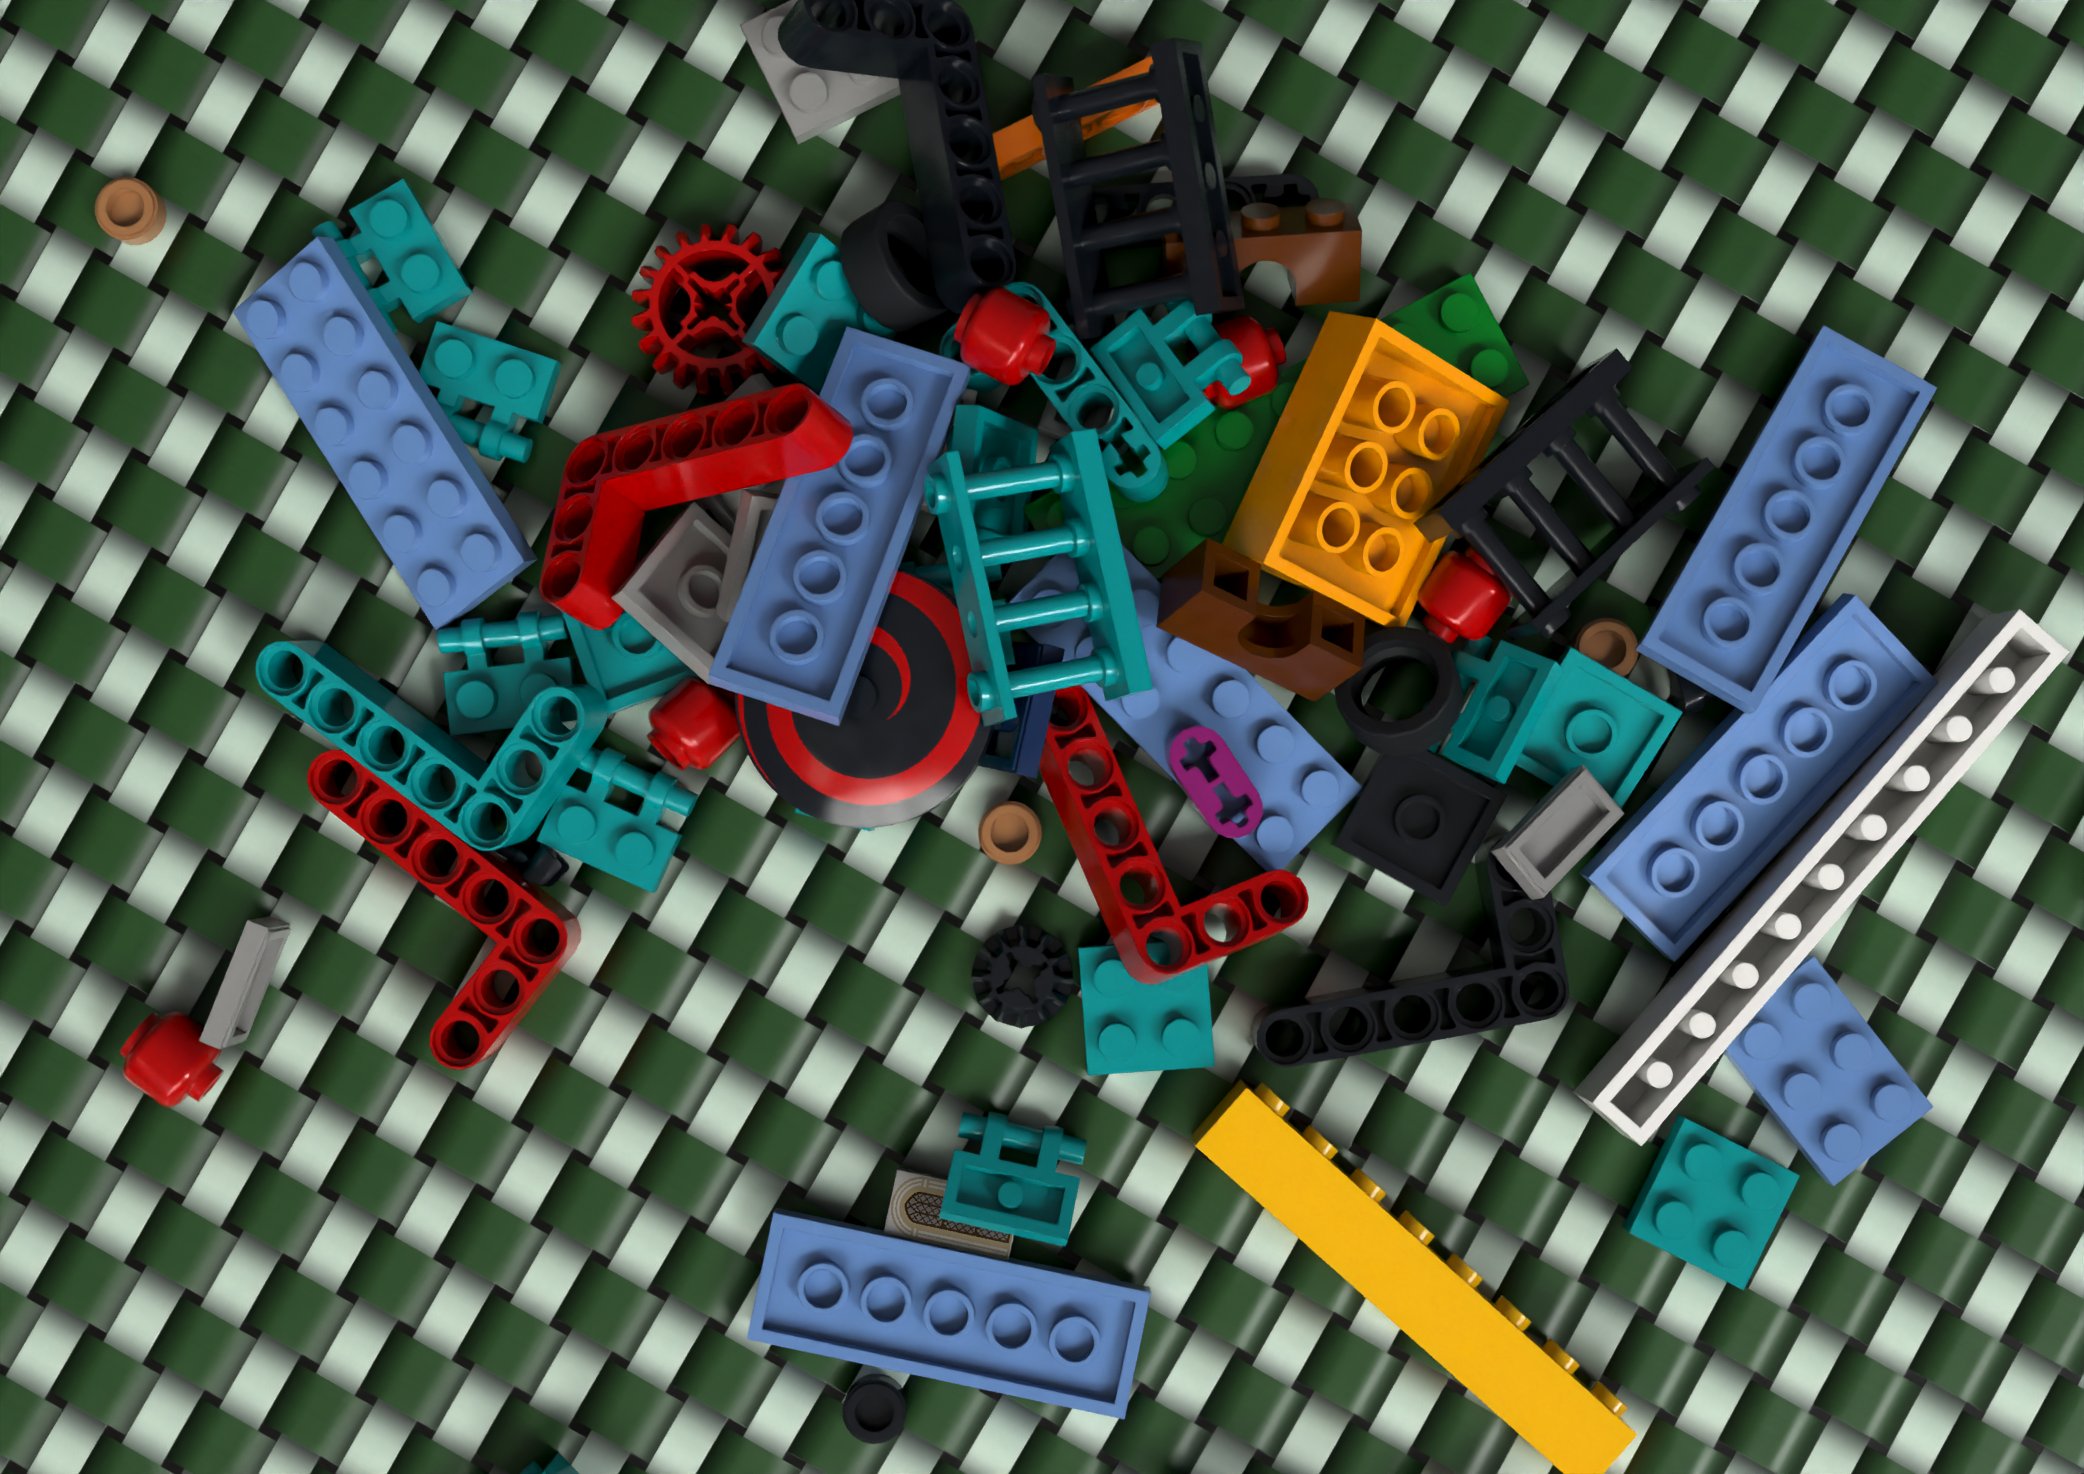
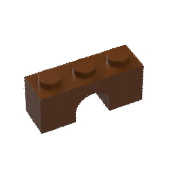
M1319 198L1309 201L1306 206L1279 208L1274 204L1260 202L1248 204L1241 210L1229 211L1239 273L1247 266L1260 261H1273L1282 264L1287 268V278L1296 306L1357 302L1360 300L1362 228L1352 203H1343L1332 198ZM1178 233L1161 236L1162 277L1182 273L1187 265L1183 238Z
M1209 538L1203 540L1162 575L1157 628L1315 702L1362 669L1365 631L1364 615L1316 591L1311 592L1301 601L1292 605L1269 606L1258 602L1261 564Z

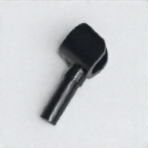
M544 844L531 856L524 849L516 845L493 850L512 861L513 865L519 867V872L525 880L535 885L553 886L570 868L568 862L557 851Z

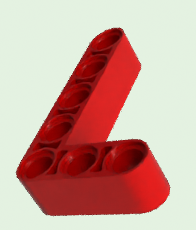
M795 383L593 435L582 440L569 455L564 468L540 577L539 592L542 599L592 630H603L611 626L624 611L611 597L634 570L645 511L832 467L844 457L850 448L853 439V427L850 421L809 387L801 383Z
M1080 685L1056 690L1053 704L1065 711L1068 716L1069 725L1061 727L1049 722L1039 770L1122 963L1131 977L1140 983L1149 985L1165 982L1273 937L1303 918L1308 909L1309 902L1307 889L1299 877L1289 871L1280 869L1268 871L1181 907L1089 696ZM1078 761L1088 766L1093 774V785L1087 786L1076 782L1069 773L1068 762ZM1095 819L1107 820L1115 826L1119 835L1117 845L1106 844L1098 838L1094 830ZM1121 878H1132L1140 884L1144 892L1143 905L1132 904L1124 898L1120 890ZM1262 890L1272 893L1279 900L1282 909L1280 918L1272 917L1262 907L1260 899ZM1206 913L1216 915L1224 923L1226 929L1224 942L1213 939L1205 930L1204 916ZM1148 936L1158 937L1169 948L1170 960L1167 966L1157 964L1148 955L1146 949Z
M330 750L321 753L312 761L307 773V784L313 797L498 943L436 1021L430 1032L429 1042L433 1056L440 1064L449 1069L463 1070L490 1058L498 1051L575 953L581 940V928L577 918L539 886L526 881L515 867L494 851H481L467 844L343 750ZM344 762L350 763L357 775L356 785L347 796L338 790L335 783L336 772ZM394 801L402 804L408 816L407 824L399 835L391 833L384 820L388 806ZM443 840L452 843L458 854V863L454 871L449 875L441 872L434 861V851ZM492 879L501 882L508 891V905L501 914L491 911L486 906L483 898L484 889ZM541 919L552 922L557 927L560 935L559 944L552 953L540 950L533 939V929ZM500 970L512 973L518 981L519 995L513 1003L501 1000L495 992L494 979ZM466 1021L477 1030L479 1046L475 1053H468L457 1045L454 1036L458 1022Z

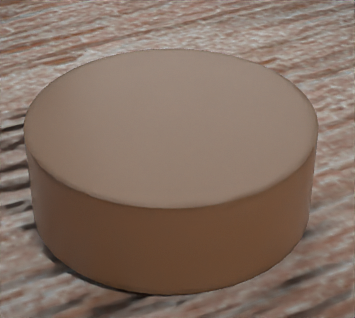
M122 177L112 180L101 189L95 202V216L100 227L108 235L128 245H142L152 241L160 234L166 222V206L160 194L136 178Z
M1600 618L1583 625L1575 633L1570 645L1622 676L1631 671L1638 657V651L1635 650L1638 643L1633 631L1623 622L1613 618Z
M1005 801L992 806L983 815L978 828V838L983 851L992 860L1006 865L1019 864L1029 859L1038 849L1042 836L1041 824L1034 811L1025 804L1015 801Z

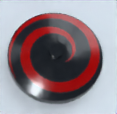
M898 568L839 726L735 692L736 719L742 741L752 763L766 783L785 801L805 814L821 821L853 828L889 826L912 820L939 807L951 798L975 772L986 753L995 725L984 727L981 712L977 713L969 700L967 677L969 673H972L956 598L932 581Z

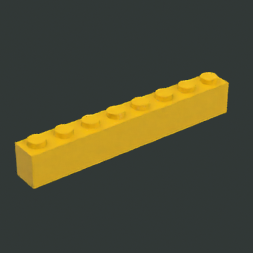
M1240 1079L1191 1135L1194 1145L1563 1474H1604L1637 1436L1636 1432L1621 1417L1628 1410V1407L1600 1381H1597L1591 1389L1573 1374L1580 1364L1554 1340L1549 1338L1541 1346L1524 1330L1532 1322L1503 1295L1495 1303H1492L1476 1288L1483 1278L1457 1254L1453 1252L1445 1261L1429 1247L1428 1244L1435 1235L1411 1213L1405 1210L1397 1218L1384 1207L1380 1201L1387 1193L1360 1168L1357 1167L1351 1175H1348L1332 1160L1339 1150L1313 1126L1309 1125L1301 1133L1283 1116L1288 1112L1290 1106L1268 1086L1261 1082L1253 1090Z

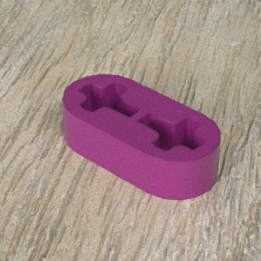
M1186 725L1177 729L1167 742L1165 759L1170 771L1204 822L1213 831L1227 838H1240L1250 834L1259 825L1263 815V803L1258 791L1224 740L1214 730L1202 725ZM1189 738L1200 744L1207 741L1211 744L1212 749L1207 751L1205 758L1215 774L1207 779L1196 766L1190 764L1183 768L1180 760L1187 754L1183 743ZM1222 783L1230 795L1236 798L1243 795L1246 797L1247 802L1240 807L1244 818L1238 823H1234L1227 817L1218 821L1216 813L1223 808V805L1213 788Z

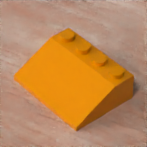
M1329 311L1222 545L1261 564L1263 571L1310 593L1316 591L1364 615L1366 619L1385 628L1394 626L1405 627L1418 600V592L1430 574L1448 536L1446 535L1429 543L1413 523L1483 460L1510 401L1377 318Z

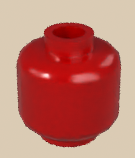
M1002 287L993 288L984 296L978 293L974 294L964 307L954 332V340L960 343V356L966 365L1010 386L1018 385L1030 372L1040 376L1048 366L1057 344L1056 339L1048 336L1050 331V315L1048 311Z
M1239 315L1214 325L1213 328L1222 339L1231 340L1242 354L1243 362L1241 365L1251 377V383L1242 393L1230 395L1220 381H1215L1203 390L1209 400L1213 399L1220 407L1230 409L1274 391L1279 379L1278 365L1286 363L1284 346L1276 329L1270 327L1263 330L1260 323L1249 315ZM1195 346L1194 351L1187 354V363L1200 354Z
M1470 545L1464 553L1459 550L1446 551L1432 568L1418 592V602L1428 612L1421 621L1422 624L1451 644L1458 635L1472 641L1485 637L1513 599V594Z
M696 676L683 678L648 713V719L652 728L647 734L649 741L667 761L681 771L685 770L688 766L698 770L710 767L741 737L736 719L734 692L711 684L708 685L703 679Z
M172 1011L162 1017L155 1012L150 1014L127 1039L119 1054L126 1059L123 1065V1076L128 1082L160 1105L174 1107L188 1096L199 1102L212 1089L224 1072V1070L215 1065L222 1049H217L200 1042L199 1039L204 1027L185 1013Z

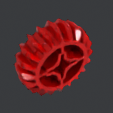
M702 224L700 226V242L692 244L684 231H678L675 237L681 250L673 255L670 254L666 247L662 245L656 246L654 252L663 266L658 271L651 266L644 265L639 272L642 278L652 285V288H640L632 291V300L636 304L648 308V310L638 312L631 317L632 325L637 330L650 331L641 338L638 345L644 354L659 352L652 364L653 368L660 375L668 373L675 368L672 381L676 387L682 390L688 387L697 375L696 388L702 397L710 396L716 380H720V386L724 395L729 397L737 390L736 378L743 377L744 381H746L751 375H755L754 371L761 366H764L770 375L777 376L781 370L743 343L742 340L749 330L745 324L744 317L747 308L755 300L752 293L764 284L767 297L769 298L787 269H778L783 260L780 250L773 247L761 253L763 240L755 232L748 235L739 246V231L735 225L730 224L723 230L720 241H716L715 234L709 224ZM716 265H730L744 269L740 275L733 271L722 281L716 282L707 281L696 273L699 270ZM681 286L689 295L691 306L685 319L680 322L683 329L673 338L669 319L670 308L673 298ZM699 293H703L712 303L715 301L722 307L726 306L730 312L729 317L738 330H733L725 320L720 321L717 317L710 316L706 310L708 307ZM717 340L730 341L742 350L734 355L716 359L702 358L690 354L697 346L703 350L707 345Z

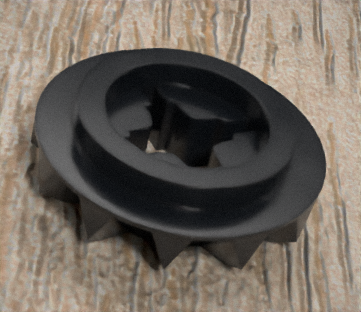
M1021 925L1000 930L985 941L975 957L971 979L977 1002L995 1021L1022 1029L1046 1023L1061 1010L1071 992L1073 969L1067 951L1053 935L1037 927ZM1012 952L1015 959H1019L1025 967L1033 964L1038 966L1045 961L1048 964L1033 979L1034 994L1037 997L1036 1001H1032L1029 994L1025 995L1020 987L1011 990L1007 988L1001 992L997 989L1004 985V980L1008 979L1012 974L1009 966L1011 961L1007 953Z

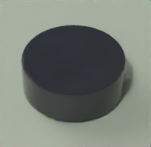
M870 1374L858 1379L848 1390L843 1404V1420L848 1431L858 1440L869 1444H880L894 1438L901 1431L906 1420L908 1401L905 1391L896 1380L883 1374Z

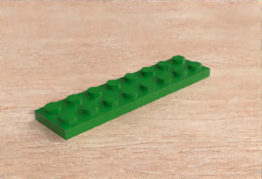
M1471 272L1380 319L1381 322L1504 398L1519 392L1530 384ZM1308 358L1279 372L1278 384L1271 393L1230 409L1216 405L1214 406L1216 410L1166 450L1158 445L1169 466L1167 485L1158 497L1147 502L1128 500L1115 489L1107 478L1121 544L1157 580L1162 579V575L1206 538L1222 545ZM1131 450L1121 455L1129 471L1137 478L1145 474L1147 469L1144 463L1140 462ZM1054 491L1022 507L1033 531L1060 527L1065 519L1060 494ZM1049 555L1047 557L1050 560L1054 555Z

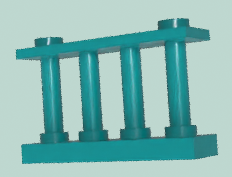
M1096 428L1071 432L1049 447L1051 455L1047 462L964 475L959 450L945 452L927 466L928 474L924 478V496L931 514H937L972 669V673H969L967 677L968 696L973 709L977 713L981 712L984 727L1016 718L1014 698L1096 682L1099 687L1103 688L1105 701L1130 697L1154 689ZM1052 488L1055 493L1060 494L1065 516L1062 526L978 541L970 504L971 501ZM1060 553H1067L1069 557L1074 558L1079 579L1076 591L993 606L984 567ZM1079 617L1089 624L1094 647L1090 656L1007 672L999 633Z

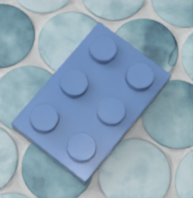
M1807 955L1723 1052L1821 1178L1832 1186L1839 1183L1933 1108L1932 1104L1815 956Z

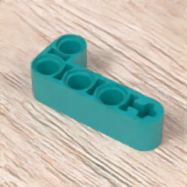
M1026 282L1009 284L1005 289L1048 311L1050 315V331L1048 336L1057 340L1053 356L1044 372L1040 376L1030 372L1031 377L1073 432L1087 430V428H1084V420L1092 408L1098 405L1113 407L1114 414L1111 421L1105 427L1096 430L1106 477L1115 489L1128 500L1147 502L1158 497L1167 485L1169 466L1154 439L1044 294L1037 287ZM956 323L943 335L939 346V355L962 362L960 343L954 340ZM1065 356L1076 358L1074 370L1069 376L1060 380L1048 378L1049 367L1056 359ZM976 369L970 370V379L966 388L977 391V394H985L997 389L1003 383ZM1125 442L1136 458L1144 463L1147 469L1145 474L1138 478L1129 471L1127 465L1116 451Z

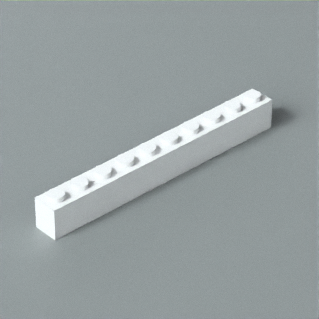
M2020 609L1986 615L1933 676L1939 683L1808 820L1573 1093L1620 1134L1642 1146L2060 664L2069 651Z

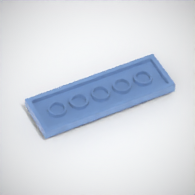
M316 237L233 310L234 315L435 630L453 625L538 560L332 237Z
M1823 325L1811 340L1635 650L1750 715L1756 711L1937 387Z
M846 327L819 396L850 421L853 427V439L850 448L844 457L832 467L786 478L709 671L708 677L711 685L837 726L840 725L924 502V478L928 474L927 466L942 454L955 419L956 405H960L970 379V366L864 331Z
M1122 545L1154 689L1130 697L1105 701L1103 688L1099 687L1096 682L1080 686L1179 786L1180 784L1170 771L1165 759V747L1170 736L1177 729L1186 725H1202L1214 730L1224 740L1258 791L1263 803V815L1259 825L1250 834L1232 839L1265 872L1282 870L1363 788L1246 669L1156 627L1161 583ZM1067 553L1055 554L1006 604L1076 591L1079 579L1074 558L1069 557ZM1081 617L1022 628L1036 643L1065 649L1062 661L1090 656L1092 649H1094L1089 624L1084 622ZM1192 738L1187 739L1183 743L1187 754L1180 760L1182 767L1184 768L1192 764L1201 770L1206 779L1215 774L1205 758L1207 751L1212 749L1210 742L1207 741L1200 744ZM1222 783L1213 788L1223 805V808L1216 813L1218 821L1227 817L1234 823H1238L1244 818L1240 807L1247 802L1246 797L1243 795L1236 798L1230 795Z
M1843 593L1793 645L1758 709L1749 715L1735 707L1579 873L1664 957L1675 962L1939 682L1856 595Z
M780 1208L775 1209L749 1325L748 1340L1125 1419L1151 1295L1150 1287L1009 1257V1260L885 1234L883 1230Z

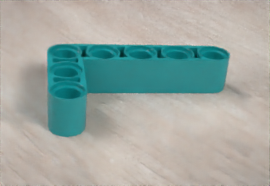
M319 640L276 641L267 645L260 652L256 661L257 680L268 695L467 844L481 851H493L527 840L534 833L603 730L607 721L606 703L603 696L595 688L586 684L549 687L540 691L533 698L489 765L347 658ZM296 656L301 659L303 664V676L300 682H298L293 673V662ZM346 692L351 696L354 703V713L350 720L344 715L342 709V699ZM566 698L570 699L578 712L577 722L572 730L568 729L560 718V707ZM395 729L401 733L405 742V750L401 758L396 755L391 745V737ZM530 751L538 756L542 764V774L538 782L533 781L525 769V760ZM445 766L452 771L456 780V788L452 796L444 790L441 783V773ZM494 804L499 805L507 817V827L504 833L498 832L491 821V811Z

